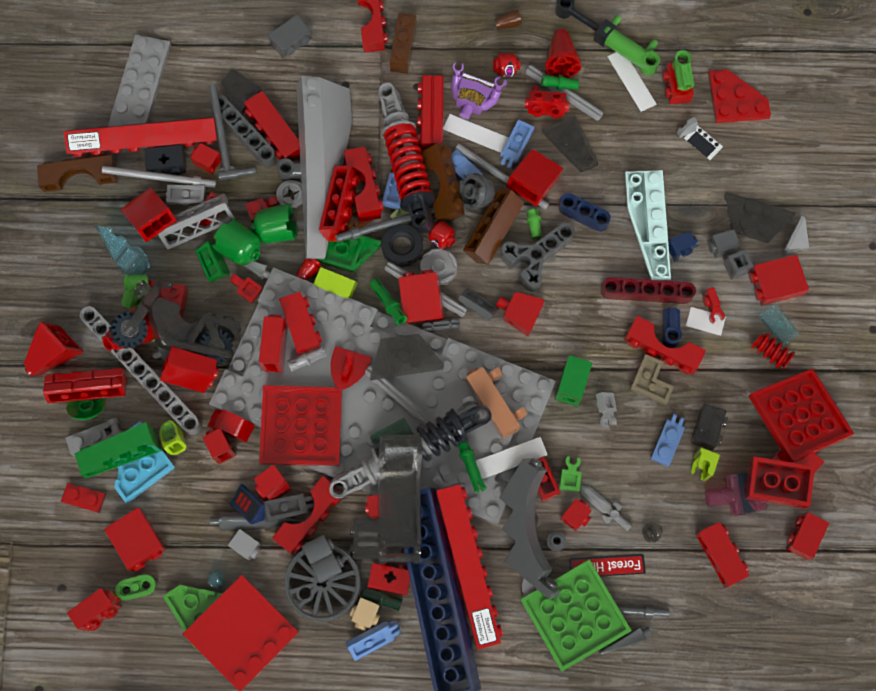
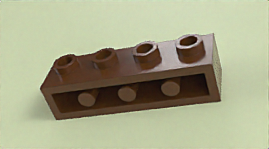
M498 189L463 251L476 263L489 265L524 202L512 190Z

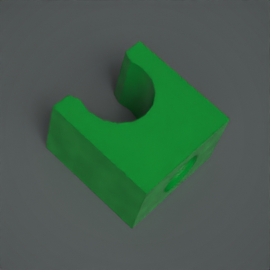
M571 355L568 356L555 397L556 401L575 407L579 406L593 362Z

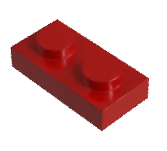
M67 483L60 502L100 513L106 494Z

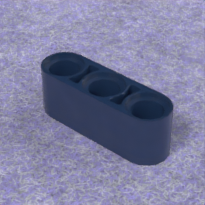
M571 193L562 195L558 208L563 215L599 232L608 228L611 219L608 211ZM569 202L572 206L567 207L563 203ZM586 210L589 214L583 215L580 211ZM602 218L605 220V223H599L597 219Z

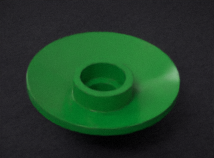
M105 398L69 401L66 410L73 419L88 420L103 412L106 407Z

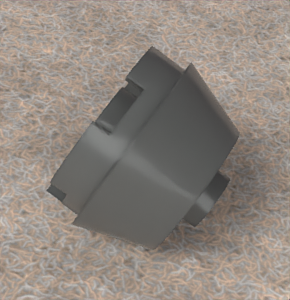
M479 173L468 174V177L459 183L460 196L465 208L473 211L490 205L494 199L495 189L493 183Z

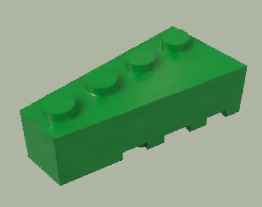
M145 422L92 446L82 447L80 451L74 454L81 476L87 479L161 452L155 429Z

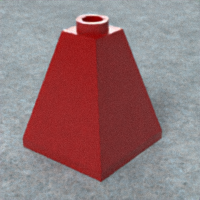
M40 322L23 364L26 366L25 371L33 377L35 375L41 376L81 355L84 351L60 325Z

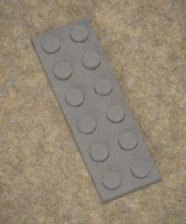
M135 35L108 126L149 123L171 48L170 41Z

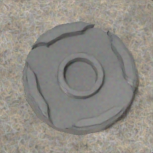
M440 248L432 249L421 260V274L424 270L437 272L439 274L440 286L451 282L457 274L458 265L456 258L449 251Z

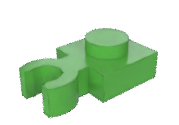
M567 456L565 465L568 469H562L559 489L579 492L582 472L576 471V469L579 467L581 460L577 458L576 464L572 465L569 462L570 456Z

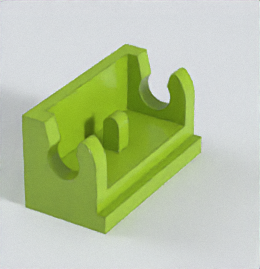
M320 267L313 285L348 299L352 298L358 283Z
M700 448L693 455L694 461L691 467V474H694L696 467L702 470L700 480L707 481L714 475L720 455Z

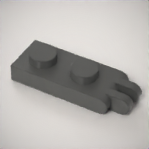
M298 494L264 501L265 522L310 513L309 510L314 509V503L307 505V502L313 501V496L305 497V494Z

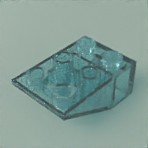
M98 224L95 225L113 262L122 274H145L151 265L147 260L148 257L143 254L144 251L136 245L132 247L128 244L129 241L121 235L119 237L115 236L114 232L105 225L103 227Z

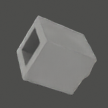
M239 529L228 544L230 548L249 561L252 558L255 559L261 551V544L241 529Z

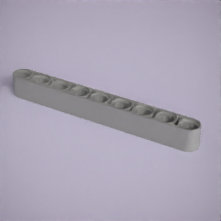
M91 306L84 307L80 312L81 320L102 342V338L109 331L111 325L95 308ZM90 314H94L92 320H87ZM107 327L105 333L99 334L101 328ZM132 348L111 350L115 357L186 433L196 435L201 431L202 424L199 419L163 381L159 380L160 378ZM131 353L132 357L125 361L124 357ZM145 367L143 373L137 374L138 368ZM153 380H157V385L153 388H150V382ZM170 394V398L167 401H162L163 395ZM178 407H182V413L180 415H175V410ZM190 421H196L194 428L187 429V424Z

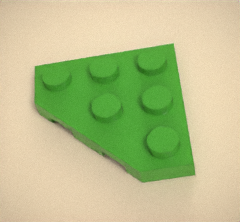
M179 585L165 594L163 598L185 631L223 593Z

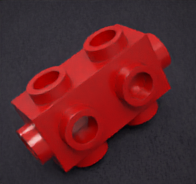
M533 86L530 90L529 98H525V109H528V114H532L535 117L550 115L552 118L557 119L561 116L564 117L565 112H569L570 101H566L567 93L540 91L538 86Z

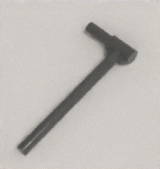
M216 84L209 85L223 168L218 171L219 180L225 181L256 174L255 167L237 170V168L230 166Z

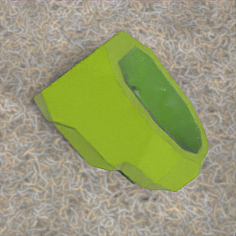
M171 420L163 423L159 434L164 450L170 455H178L185 451L187 442L178 423Z

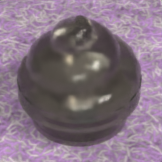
M648 523L642 529L643 537L649 543L659 541L663 532V527L655 523Z

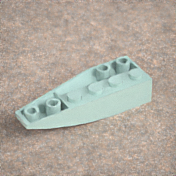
M663 170L625 172L627 209L651 280L670 281L671 273Z

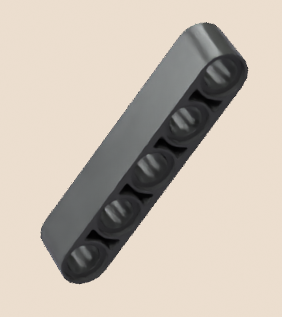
M219 94V104H223V107L220 108L223 124L262 166L266 168L274 166L276 156L273 148L228 99ZM230 117H236L234 120H228ZM247 129L245 133H240L241 130ZM254 142H259L256 146L251 145ZM267 154L271 155L270 158H263Z

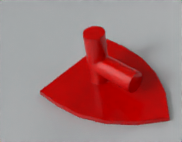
M335 346L330 369L337 389L342 391L357 383L365 375L372 357Z

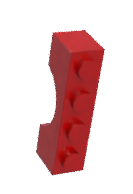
M357 0L358 5L366 7L373 15L370 22L361 28L364 53L384 51V43H388L387 32H383V27H386L385 16H381L380 12L384 11L383 0Z
M365 146L344 150L346 166H352L359 179L365 184L363 191L354 197L359 223L381 219V211H384L382 200H378L377 195H380L379 186L374 184L373 181L376 179L374 168H370V164H373L371 153H367Z
M636 316L625 338V341L631 347H639L645 350L644 352L651 357L656 356L662 359L663 363L669 366L674 365L687 375H693L697 371L706 353V350L690 342L680 348H668L662 345L655 336L654 324L639 316Z
M324 476L321 477L310 491L314 499V509L310 517L299 524L284 522L272 537L276 543L291 555L294 552L298 553L302 549L303 541L307 536L309 538L312 537L317 530L316 525L320 521L324 522L329 516V509L332 506L336 507L342 500V498H335L331 495L329 490L331 482ZM335 485L333 486V488H334L335 491H337V492H340V491H341V490H340L339 488H337Z

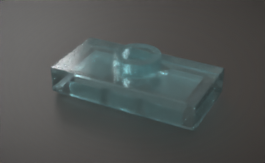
M773 305L759 316L777 340L783 343L782 346H785L799 335L798 331L776 305Z

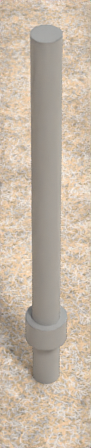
M460 143L456 146L455 150L457 149L464 156L504 183H508L509 176ZM542 200L538 206L546 210L549 203Z
M102 166V173L190 185H205V187L213 188L216 185V180L201 179L200 176L186 177Z

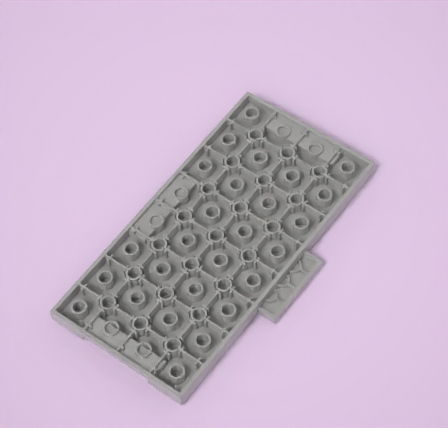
M273 268L260 294L255 312L228 369L224 371L209 405L213 409H224L261 428L263 385L336 387L331 376L330 362L334 348L337 346L372 357L369 366H374L432 419L435 420L438 416L443 419L445 413L450 411L451 408L457 412V409L462 406L461 400L466 397L472 396L474 402H478L466 383V376H468L467 373L476 367L478 369L483 367L488 374L499 367L503 373L502 377L493 381V384L512 414L522 407L525 408L528 414L523 419L517 421L520 425L519 431L502 440L491 421L469 432V445L475 452V460H479L533 439L556 381L453 339H445L410 324L400 323V325H397L393 317L378 312V309L351 298H343L316 287L311 282ZM301 291L303 297L307 296L310 304L307 310L309 314L313 313L316 322L313 328L315 332L319 331L322 339L319 345L324 347L327 356L310 363L311 366L306 365L292 372L287 360L297 357L298 353L288 327L283 373L264 372L259 364L264 316L269 317L271 314L280 315L281 318H284L287 325L279 298ZM365 373L357 383L342 390L339 466H308V468L335 478L347 470L361 465L362 459L371 458V449L379 446L388 449L389 441H393L396 445L398 444L397 438L399 436H403L406 440L408 439L407 432L412 431L416 435V428L418 426H421L425 432H428V430ZM468 405L465 409H463V412L474 406ZM482 409L483 417L485 418V417H486V413H485V411ZM477 412L476 417L480 419L479 413ZM449 441L450 451L446 452L440 446V456L436 457L431 453V461L427 462L422 458L421 466L418 467L412 463L413 469L411 471L403 468V475L397 476L394 473L395 476H393L391 482L413 492L426 488H437L432 480L444 474L449 485L459 483L461 487H465L467 499H464L466 507L470 506L473 517L498 526L506 506L499 497L518 466L484 478L483 481L487 489L483 492L480 489V493H474L464 462L459 457L460 451L458 447H455ZM383 478L377 484L369 483L360 490L372 495L382 494L387 481Z

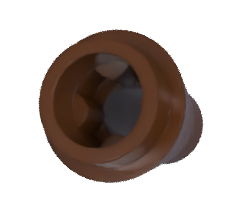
M511 10L501 17L494 19L497 30L518 27V25L522 24L518 10Z

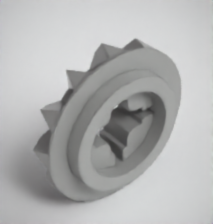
M295 180L283 182L276 192L278 202L281 205L290 203L292 208L297 209L299 205L303 204L302 184ZM288 189H290L292 193L295 194L294 200H292L290 197H286L289 195Z

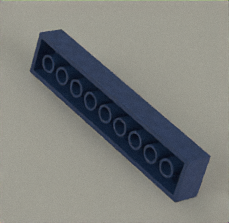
M426 488L395 496L393 500L434 691L481 690V684L452 552L435 490L437 488Z

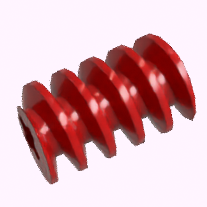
M762 332L750 349L758 347L757 354L764 352L763 359L770 356L769 363L771 364L776 361L775 368L777 369L782 366L783 370L792 360L795 352L792 351L788 354V346L781 349L782 342L775 344L776 337L769 339L771 333L767 332L763 335Z

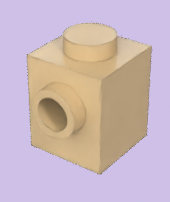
M360 598L358 605L354 604L350 613L351 621L355 623L354 627L365 631L366 628L371 629L372 626H376L380 615L377 614L380 606Z

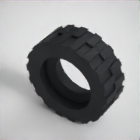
M398 224L391 226L382 236V253L388 262L391 261L401 267L411 266V264L417 262L423 251L421 234L411 225ZM399 237L408 238L411 242V249L405 254L397 253L393 249L395 239Z

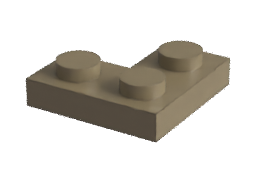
M645 354L630 390L666 405L674 386L656 379L663 361Z

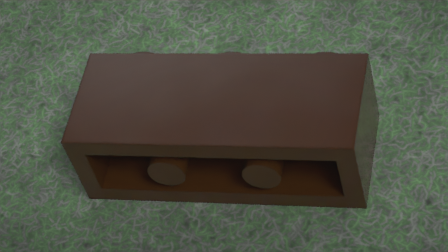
M398 12L390 57V71L406 74L409 72L417 26L416 15Z

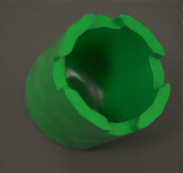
M291 204L269 207L256 212L254 223H251V230L260 238L262 243L271 244L296 240L297 224L292 222L291 214H294Z
M232 218L229 224L223 223L214 235L216 243L212 245L213 249L237 265H248L256 261L260 256V238L237 219Z

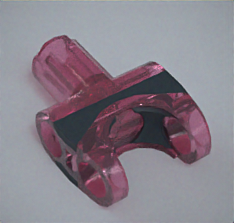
M748 473L724 476L726 487L705 490L707 506L729 505L731 516L748 515L768 509L767 503L745 499Z

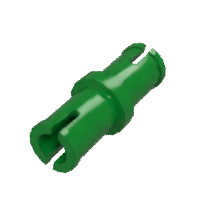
M543 74L541 86L556 87L557 90L562 88L578 90L579 79L565 78L563 75H558L557 77Z

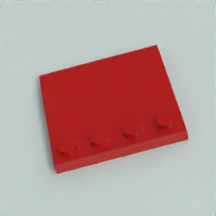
M813 368L755 391L748 396L788 462L797 461L854 435L851 427Z
M263 385L259 464L339 466L342 391H339L337 387Z
M241 575L182 634L238 691H242L299 632Z

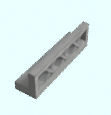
M221 194L174 215L177 221L158 235L168 250L221 227L223 223L228 224L235 217L228 206L226 195ZM224 210L229 216L224 219L216 217L217 213ZM203 219L211 220V223L208 226H202L199 224L200 221ZM187 226L194 228V231L190 234L182 232L183 228ZM169 234L178 235L177 239L171 242L165 236Z

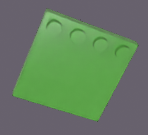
M590 559L554 580L557 583V587L562 590L558 597L548 599L539 590H536L520 599L561 672L632 631Z

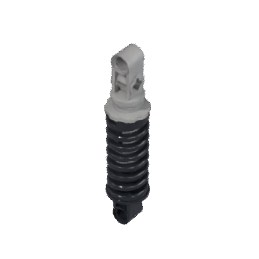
M478 404L459 415L451 408L450 411L445 413L443 419L440 416L436 417V428L431 421H428L426 423L428 432H425L421 426H418L416 428V435L409 431L407 432L408 439L405 440L403 436H399L397 438L398 444L395 445L393 441L388 442V449L383 446L371 449V458L362 459L361 465H357L332 479L329 488L331 495L335 498H342L353 491L362 489L369 483L375 485L383 478L390 483L393 480V476H395L394 473L397 476L403 475V468L411 471L413 469L412 463L419 467L422 465V458L427 462L431 461V453L436 457L440 456V446L444 451H450L449 441L455 447H458L461 443L470 442L468 433L487 424L492 417L491 411L484 404ZM481 409L487 411L484 419L476 417L477 412ZM336 483H341L345 488L343 491L337 492L333 486Z

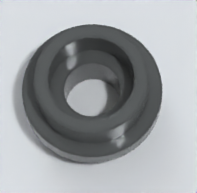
M559 531L551 532L546 540L547 546L552 551H561L567 542L565 535ZM559 538L560 544H554L553 539Z

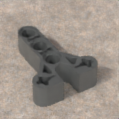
M563 223L534 245L516 244L508 241L502 246L501 258L509 269L520 262H526L529 267L519 273L518 280L528 291L535 292L541 286L543 263L571 243L575 232L574 227L569 223ZM566 231L570 236L565 237L561 235V232ZM552 242L555 244V247L550 248L546 243ZM538 253L541 257L536 259L531 254Z

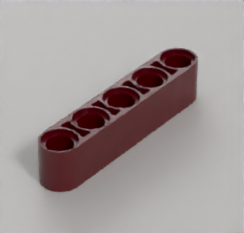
M609 277L602 284L601 294L607 299L687 304L695 296L696 287L690 282ZM611 285L615 290L608 291L606 286ZM625 287H631L634 292H627ZM644 288H650L652 293H646ZM663 289L670 290L671 295H666ZM682 290H687L690 296L683 295Z

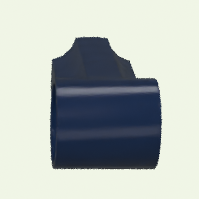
M669 307L663 309L662 343L668 348H675L682 338L680 310ZM668 335H674L676 340L669 339Z

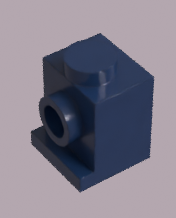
M690 231L669 239V252L674 262L678 261L681 255L683 257L693 253L694 248L698 247V241L695 236H692Z

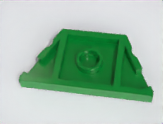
M360 235V238L346 239L344 242L328 241L325 259L317 260L319 263L354 273L381 247V241Z

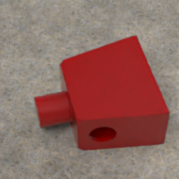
M515 292L511 300L501 296L496 306L506 311L503 317L505 322L529 337L545 300Z

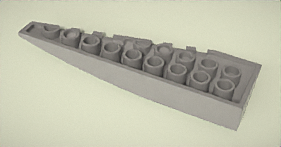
M301 76L296 85L305 253L308 259H325L328 241L319 231V225L334 166H344V150H347L352 125L350 89L320 77Z

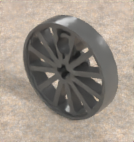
M334 546V549L331 550L332 553L336 551L342 554V564L348 560L353 567V571L330 578L326 582L327 586L325 588L318 586L320 582L315 572L301 559L306 555L304 550L293 558L286 571L285 592L288 601L296 612L309 620L317 622L336 620L347 614L359 598L361 574L358 565L350 554L337 546ZM297 562L314 578L292 573ZM355 575L356 577L355 587L334 583ZM290 578L311 582V584H303L298 588L290 590ZM305 588L311 590V595L308 599H302L300 595L301 591ZM332 588L351 591L354 594L349 603H347ZM328 592L344 605V608L335 614ZM293 594H296L298 600L301 601L299 605L295 603L292 597ZM317 594L313 613L309 614L303 611L302 608L307 603H311ZM324 594L329 615L317 616Z

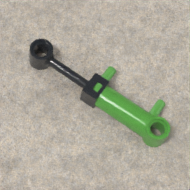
M557 0L555 13L559 18L566 19L572 15L596 31L593 41L602 47L608 46L638 66L644 75L650 76L656 73L660 63V56L653 51L658 45L657 40L653 39L644 49L616 30L617 24L621 21L619 15H616L611 22L605 19L600 26L576 10L574 0Z

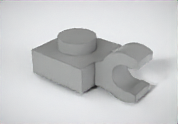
M601 392L596 394L599 413H603L600 420L601 427H609L608 420L610 425H616L617 420L614 413L617 412L614 393Z

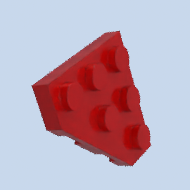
M728 69L709 70L708 77L715 123L770 119L769 99Z

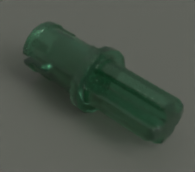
M365 588L362 595L363 599L379 604L380 607L385 606L397 611L400 610L403 601L402 598L388 595L385 591L382 593L369 588Z

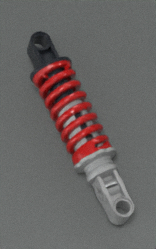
M387 82L379 88L382 110L385 116L383 120L385 128L382 130V136L386 140L387 153L390 157L394 180L397 183L396 188L401 200L400 208L410 213L412 224L421 233H429L434 227L430 206L435 202V196L429 190L431 185L427 181L428 174L425 172L426 166L423 164V156L420 155L421 148L418 146L419 140L416 138V125L414 122L409 121V116L405 113L400 93L391 83Z

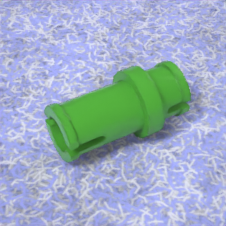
M530 209L526 211L528 216L526 221L529 223L531 239L542 238L541 216H539L538 209Z

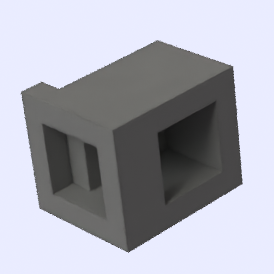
M746 250L728 256L724 262L731 280L745 275L750 268L754 267Z

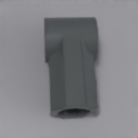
M285 158L278 162L277 169L281 180L288 181L293 178H301L300 161H291ZM289 168L290 171L283 172L282 169Z

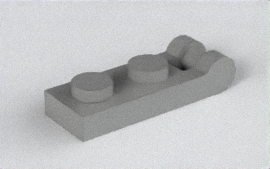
M118 418L110 419L105 423L66 437L71 456L74 457V453L80 451L82 447L92 446L104 439L122 433V430L118 427L120 424ZM111 429L112 433L108 435L106 430Z

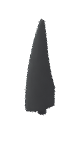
M220 511L219 517H210V525H219L220 531L255 530L282 526L284 522L288 524L300 522V518L291 517L266 523L264 518L263 521L250 524L237 511Z

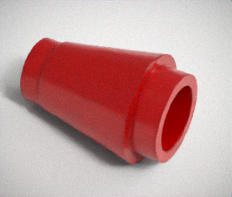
M305 258L295 276L307 281L320 270L321 264L316 259Z

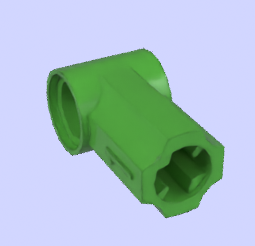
M686 50L678 51L672 62L677 88L681 91L694 87L690 63L692 57ZM682 59L685 61V63L682 64L678 60Z
M146 274L125 275V291L121 301L124 307L130 310L132 307L139 305L143 291L148 289Z

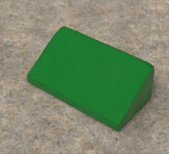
M207 241L195 250L209 283L230 274L223 256L212 247L216 243L214 241Z

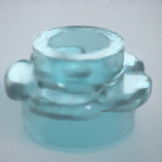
M218 570L208 573V584L214 589H221L222 585L226 582L224 576Z

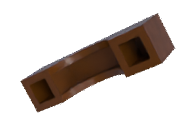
M436 143L422 151L421 155L423 156V164H425L426 169L436 172L440 180V191L433 203L436 220L449 223L465 215L464 204L460 196V187L456 179V170L453 166L451 150L449 146Z
M101 154L98 157L92 158L81 157L77 160L64 159L61 162L55 163L44 162L37 165L38 186L43 192L63 190L66 181L77 174H88L94 177L99 185L118 183L117 175L102 173V166L116 167V162L112 155Z

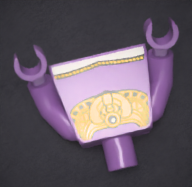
M456 62L453 64L455 73L452 76L451 91L453 99L457 101L456 106L461 108L460 117L469 119L472 113L480 115L483 111H487L496 105L502 92L501 88L507 85V80H504L503 84L500 85L499 79L501 76L495 79L494 84L466 73L461 75V71L464 70V63H462L461 70L456 69Z

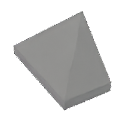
M801 216L797 221L782 251L784 255L809 248L805 217Z

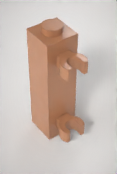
M476 367L467 373L466 383L478 402L489 408L492 414L490 421L502 440L519 431L520 425L517 421L526 417L528 413L522 407L512 414L498 392L493 381L502 377L503 373L499 367L488 374L483 367L480 369Z

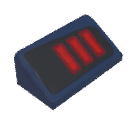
M241 484L230 505L250 524L263 521L265 504L245 485Z

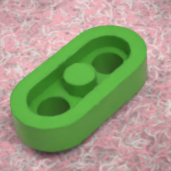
M140 575L118 582L115 587V593L121 600H132L152 594L156 590L157 583L150 575ZM145 582H149V583H150V586H149L148 589H145V588H144V583H145ZM126 587L130 588V592L128 594L124 593V589Z

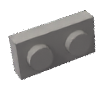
M167 185L166 203L167 205H199L205 201L206 187L205 185Z

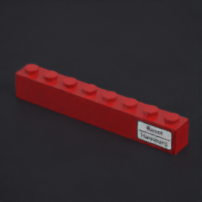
M214 117L73 129L63 132L67 154H72L73 157L84 156L85 152H91V155L103 154L102 151L110 150V153H120L121 149H128L129 152L140 151V147H147L149 149L158 148L161 145L175 146L183 143L185 147L195 146V142H203L204 145L214 144V141L218 139Z
M457 483L435 489L477 650L500 644V637H503L500 624L496 625L495 617H498L496 606H491L490 598L493 597L490 585L486 586L485 578L488 575L485 565L481 566L479 558L483 557L481 548L475 544L474 539L478 538L475 526L471 527L469 519L473 517L470 506L466 507L464 499H467L465 487H461Z

